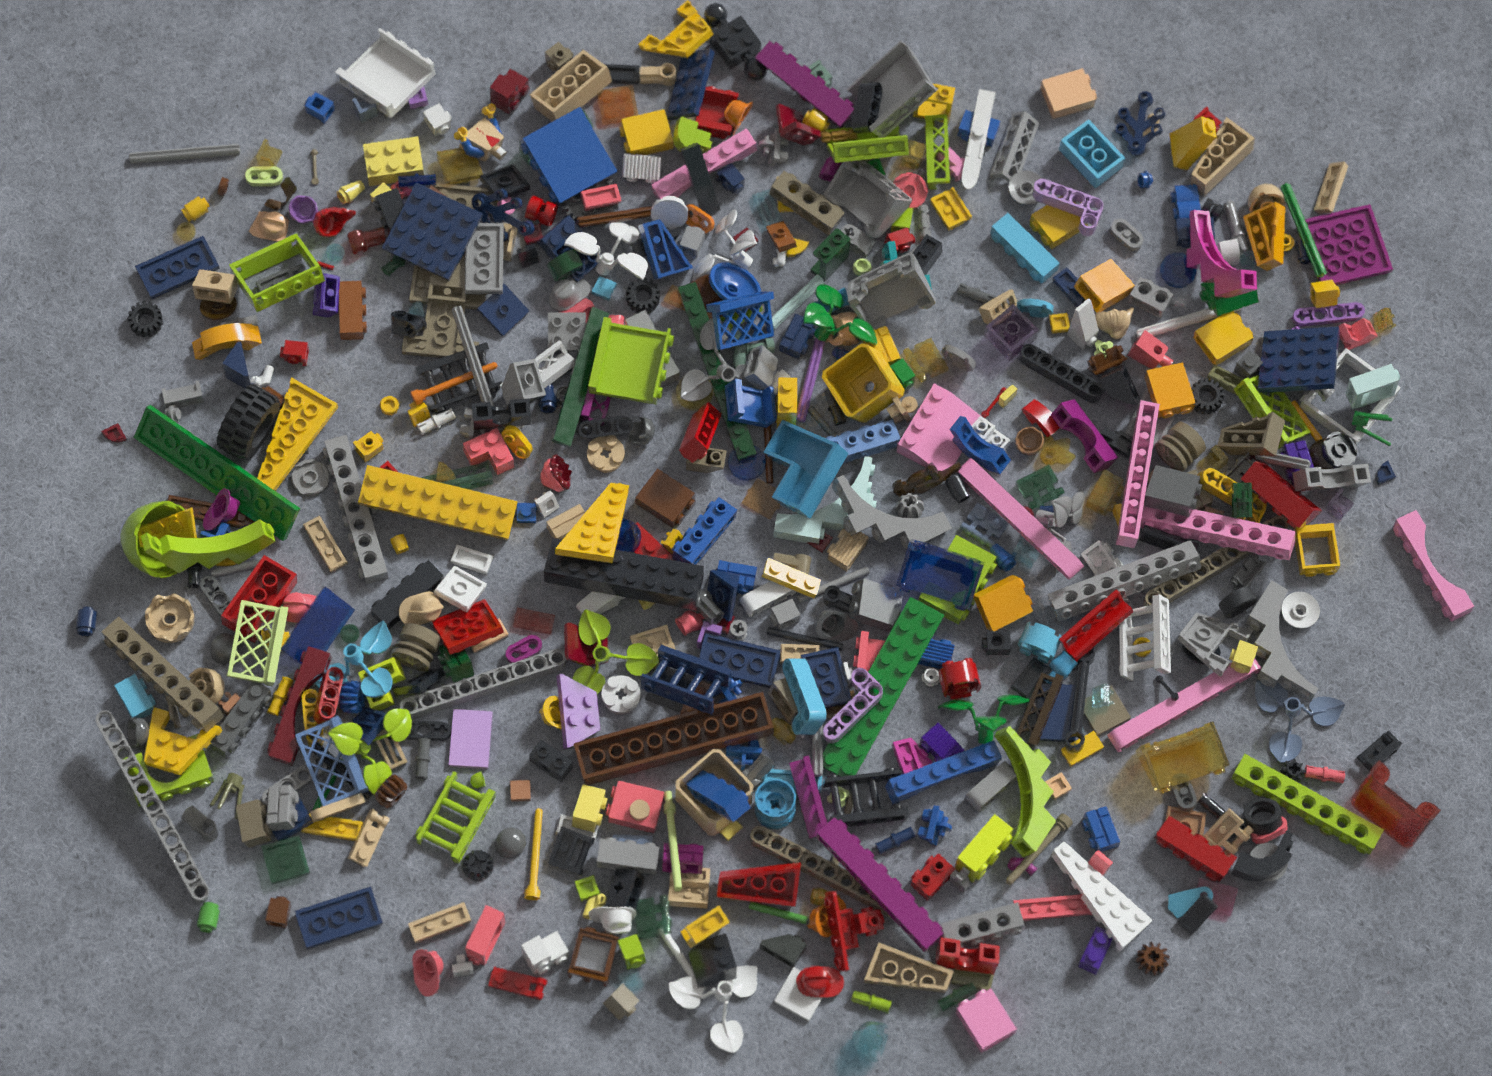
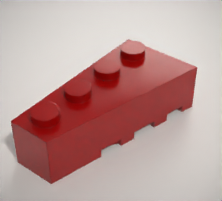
M801 862L720 871L717 897L796 907Z

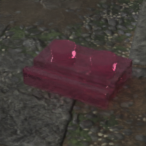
M1199 878L1197 888L1205 886L1213 892L1212 900L1219 906L1214 912L1231 916L1238 888Z

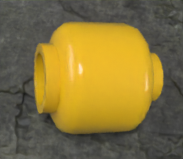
M813 108L811 111L808 110L801 122L820 130V132H825L830 125L827 122L828 116L816 108Z

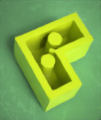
M394 657L368 668L371 673L380 667L386 669L391 674L392 685L406 679L400 661ZM364 670L358 672L361 682L369 676ZM390 691L380 697L372 698L367 696L370 707L374 710L381 711L395 705Z

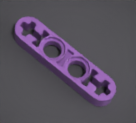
M1359 302L1343 303L1321 308H1299L1294 312L1292 320L1299 327L1358 321L1363 317L1365 308ZM1354 308H1356L1357 311H1360L1358 315H1356L1355 312H1352ZM1339 310L1343 316L1337 318L1333 315V311ZM1321 312L1324 314V319L1319 320L1314 314ZM1299 314H1301L1302 317H1305L1303 321H1301L1300 318H1297Z

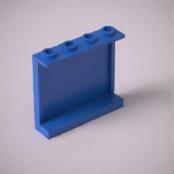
M581 107L527 135L520 141L523 153L525 155L528 154L531 159L529 161L534 171L537 170L540 175L539 180L543 187L546 186L550 192L548 193L550 200L558 205L617 172Z

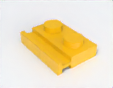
M954 187L930 198V203L948 231L964 224L967 220H972V215Z

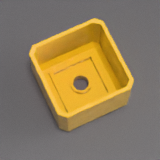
M867 344L858 345L826 368L822 374V379L844 414L862 423L868 422L893 404L894 397L897 396L900 399L905 390L882 353ZM869 382H873L874 389L867 392L866 385Z

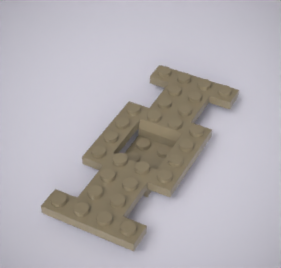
M426 182L427 188L432 185L448 198L472 209L474 208L471 201L475 194L491 195L487 188ZM497 201L490 203L493 206L497 207ZM466 250L450 281L414 265L409 302L427 305L425 319L427 328L424 330L423 336L416 335L412 338L404 336L402 354L443 358L464 350L452 308L461 306L465 315V309L477 310L486 301V294H465ZM473 341L474 346L479 345V342Z

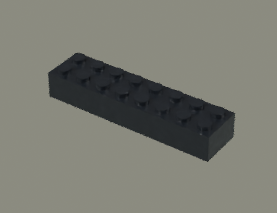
M556 538L551 540L544 568L545 583L696 611L704 578V566L615 550L613 563L556 555L555 548L562 540Z

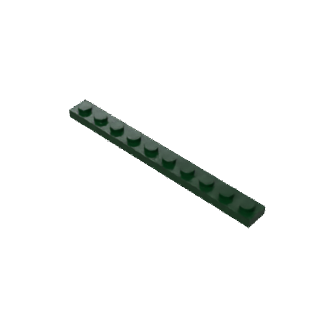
M693 282L678 287V292L708 376L717 375V368L722 364L714 352V348L706 350L700 342L701 330L706 322L709 321L697 284ZM721 378L718 380L709 379L738 461L756 456L757 453L747 425L728 420L725 386L731 381L727 382Z

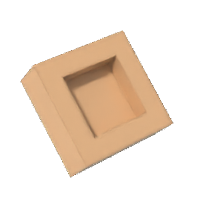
M1062 772L1045 781L1054 791L1052 793L1054 800L1072 790Z

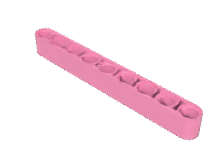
M972 458L966 461L962 468L957 471L983 500L1068 580L1084 567L1081 561Z
M1254 658L1250 672L1239 673L1230 667V663L1221 677L1215 672L1180 691L1178 693V700L1173 701L1171 697L1112 730L1107 737L1117 752H1121L1122 748H1128L1137 743L1138 739H1144L1151 735L1155 729L1158 728L1159 730L1171 723V720H1177L1187 714V711H1192L1203 705L1204 701L1208 702L1219 696L1218 693L1222 691L1224 693L1233 688L1237 682L1241 683L1252 677L1251 674H1257L1261 671L1262 667Z

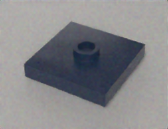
M503 284V294H492L477 308L479 313L502 337L529 312V309L505 284Z

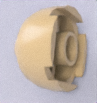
M1272 184L1258 185L1253 188L1247 199L1250 213L1273 202H1277L1284 207L1286 206L1282 192Z
M200 667L189 675L188 678H191L190 682L214 704H217L222 699L225 685L223 678L215 670Z

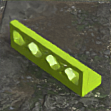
M947 114L925 116L927 183L929 190H937V184L950 183ZM944 120V125L939 130L934 127V121ZM940 135L944 142L937 146L935 139ZM939 152L945 156L941 163H938L935 157ZM942 169L946 173V178L936 179V172Z

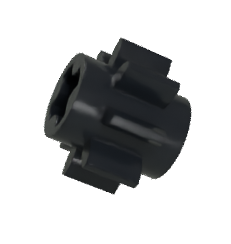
M1293 759L1290 763L1285 761L1284 766L1286 768H1281L1280 770L1285 776L1298 782L1302 780L1300 775L1303 776L1306 773L1305 770H1302L1303 763L1299 764L1296 762V759Z

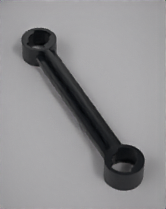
M1094 648L1089 650L1091 653L1089 657L1085 659L1080 658L1077 661L1078 669L1071 727L1065 737V747L1072 753L1080 752L1084 747L1085 737L1082 733L1089 667L1095 658ZM1071 737H1077L1081 741L1073 746L1067 740Z

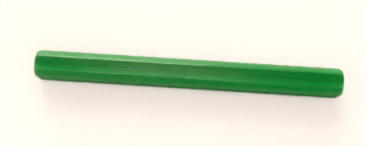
M1285 183L1280 187L1314 272L1317 277L1322 278L1327 275L1326 269L1293 189L1289 183Z

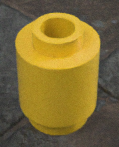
M198 196L185 204L181 212L188 222L195 221L208 213L207 208L210 206L204 197L201 199Z

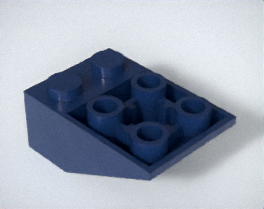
M568 215L562 218L536 242L553 260L573 249L570 246L564 245L569 236L583 231ZM576 250L583 266L582 269L570 274V276L577 282L580 281L597 265L598 262L595 261L597 253L590 256Z

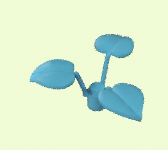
M381 621L370 629L362 638L360 646L348 644L344 648L343 654L345 655L346 667L340 663H334L329 666V668L338 667L342 670L344 674L343 685L344 682L348 681L346 677L350 675L349 662L352 665L360 664L369 675L363 679L361 690L366 696L372 698L384 696L392 687V677L386 669L380 667L371 673L363 663V653L368 655L372 652L374 654H381L390 647L392 637L386 623ZM329 676L331 680L336 681L333 676ZM321 679L315 683L319 688Z

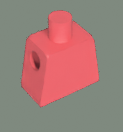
M1146 330L1135 341L1127 354L1128 357L1150 369H1155L1158 364L1162 367L1168 366L1174 361L1165 355L1168 346Z

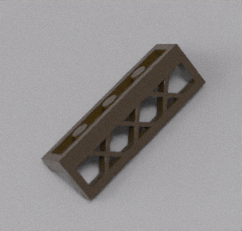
M1041 673L1017 731L1019 736L1024 732H1030V739L1028 743H1025L1033 751L1038 746L1062 687V675L1056 674L1055 677ZM1043 680L1052 682L1050 690L1044 692L1041 686ZM1043 696L1045 699L1044 705L1037 709L1034 703L1035 699ZM1037 714L1036 724L1030 726L1027 721L1028 717Z

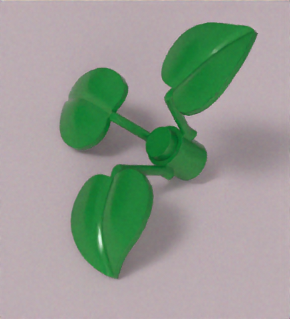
M821 284L817 286L815 290L816 297L823 304L830 305L829 311L826 312L825 308L818 303H810L804 312V324L818 326L814 332L818 340L826 341L831 334L835 336L837 332L849 327V332L856 338L877 345V337L873 327L862 319L855 318L852 323L848 322L835 329L833 318L830 315L834 307L842 308L844 299L839 291L829 285Z
M1018 695L997 697L999 705L996 714L990 717H976L972 707L974 703L962 699L946 701L940 704L938 709L943 707L956 711L969 710L973 717L975 731H978V743L985 744L993 741L994 731L1007 722V719L999 717L1002 706L1005 704L1018 705L1025 702L1029 703L1030 699Z

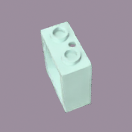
M1392 364L1350 378L1345 395L1352 410L1394 396L1400 380L1399 372L1397 369L1394 370Z

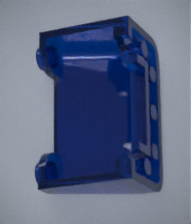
M911 539L896 586L899 587L900 591L906 593L916 590L950 601L955 604L954 608L965 611L971 607L985 562Z

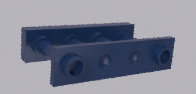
M661 645L658 649L659 665L652 676L641 675V689L712 715L714 699L712 697L720 685L729 688L732 683V670ZM667 666L677 669L669 683L659 679ZM684 673L694 676L687 689L676 686ZM702 679L712 682L705 695L694 692Z

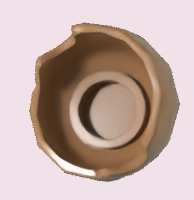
M1035 427L1021 429L1015 438L1016 448L1025 455L1037 454L1044 445L1042 432Z

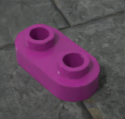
M529 635L510 645L506 649L507 661L511 664L539 654L542 650L541 639L536 635ZM535 644L536 648L530 649L529 645ZM518 653L519 657L513 658L512 654Z

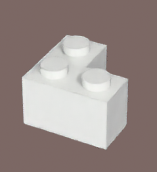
M557 931L543 939L537 936L522 944V955L533 975L546 973L550 966L555 963L556 965L564 963L567 960L566 957L569 956V951Z

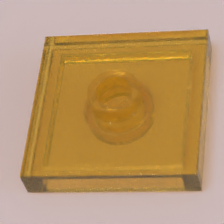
M461 148L438 151L436 154L447 185L480 179V176L483 175L478 159L468 156Z

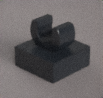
M534 244L526 245L516 250L522 269L540 262Z

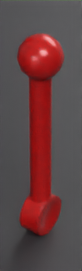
M1006 387L1001 388L999 395L981 413L983 418L989 415L990 410L999 401L1000 395L1007 390Z

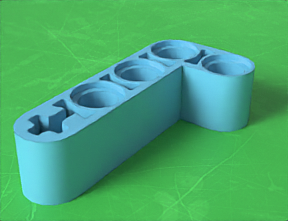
M787 658L783 662V673L799 712L793 720L792 730L796 735H815L826 720V709L807 660Z

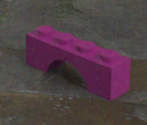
M1075 399L1060 403L1050 414L1061 429L1073 433L1082 442L1085 448L1083 459L1093 473L1108 469L1118 459L1117 455Z

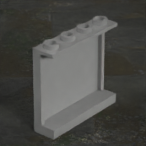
M902 41L897 43L847 88V91L857 99L860 84L881 83L883 95L878 119L870 126L871 131L880 138L887 136L937 91L912 49Z

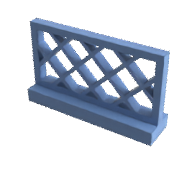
M339 716L295 735L323 806L369 791L355 754L343 755L339 752L336 758L327 755L330 745L335 744L332 742L331 737L329 740L320 737V733L323 728L328 726L333 729L343 724ZM307 735L315 737L311 748L303 744L302 737ZM318 739L328 742L324 753L314 749ZM312 752L322 755L318 766L312 764L309 760ZM325 757L335 760L331 771L321 767ZM338 762L345 764L347 768L344 776L334 773ZM319 770L329 773L325 784L317 780ZM332 775L342 778L338 789L328 785ZM344 781L352 782L355 790L348 793L341 791ZM326 788L337 791L334 799L325 800L324 793Z

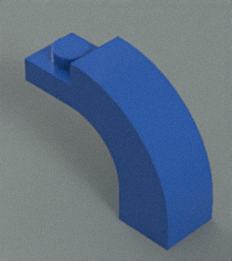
M960 416L949 429L954 436L952 439L954 444L967 457L972 458L983 468L1001 474L1011 461L1003 448L994 446L982 439L974 431L966 417Z

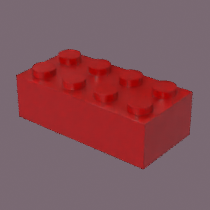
M264 555L222 613V625L234 632L236 631L241 600L280 608L283 600L296 586L297 574ZM244 606L243 613L247 619L256 614L252 607ZM265 611L261 615L268 623L274 617L275 612ZM259 616L250 621L255 630L264 625ZM248 624L240 628L244 638L253 633ZM253 635L248 640L255 643L258 639Z

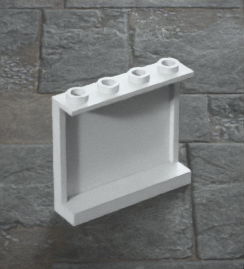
M379 29L380 38L346 71L339 68L335 71V74L341 85L369 104H376L379 111L392 118L436 73L433 67L434 63L429 58L422 57L417 50L410 49L402 40L398 41L390 32Z

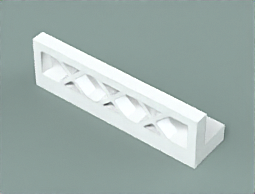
M560 340L535 358L537 367L540 362L546 361L541 369L538 368L544 388L574 366L575 359L567 353ZM560 348L562 353L557 357H553L554 352Z

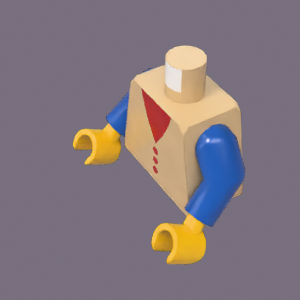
M493 103L488 104V107L482 108L483 115L488 116V118L484 117L469 131L465 127H460L454 133V138L461 140L459 147L468 156L479 158L482 161H487L492 155L501 161L507 153L501 148L504 136L501 133L496 117L493 116V113L496 111Z

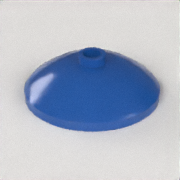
M719 263L709 273L711 287L722 300L761 291L756 278L736 264Z

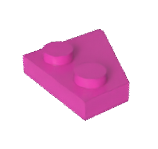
M912 738L895 741L891 744L902 774L933 763L927 757L928 754L923 749H920Z

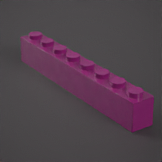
M834 817L817 832L816 838L925 953L943 936L941 925L937 921L933 922L928 917L929 913L922 906L919 907L914 902L915 898L909 892H904L901 888V883L895 877L891 878L888 875L887 868L882 863L878 864L873 859V853L860 845L861 841L854 834L851 835L846 830L847 826L845 823Z

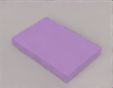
M453 709L449 767L488 769L492 711Z

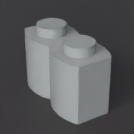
M763 345L752 349L748 357V365L744 371V378L760 390L771 386L773 383V372L777 368V358Z

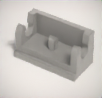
M199 380L195 381L196 384L171 390L162 388L165 407L176 405L178 408L203 403Z

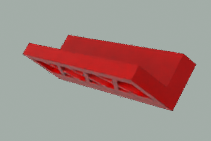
M1117 589L1059 638L1063 650L1076 662L1134 612L1123 600Z

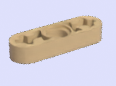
M360 793L310 812L313 822L353 809L366 802L363 794Z

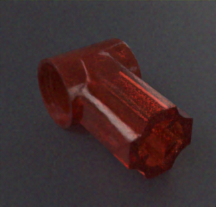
M382 227L364 232L362 230H354L347 234L353 254H358L357 252L360 251L366 252L368 248L382 245L386 241L385 232Z

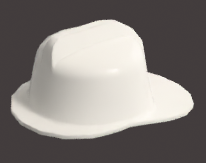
M597 907L590 910L588 915L591 920L602 923L603 928L607 932L620 934L631 931V922L637 913L633 908Z

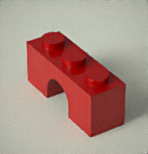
M941 937L936 948L935 964L944 968L994 975L999 964L1000 946L980 943L978 948L969 950L960 947V940Z

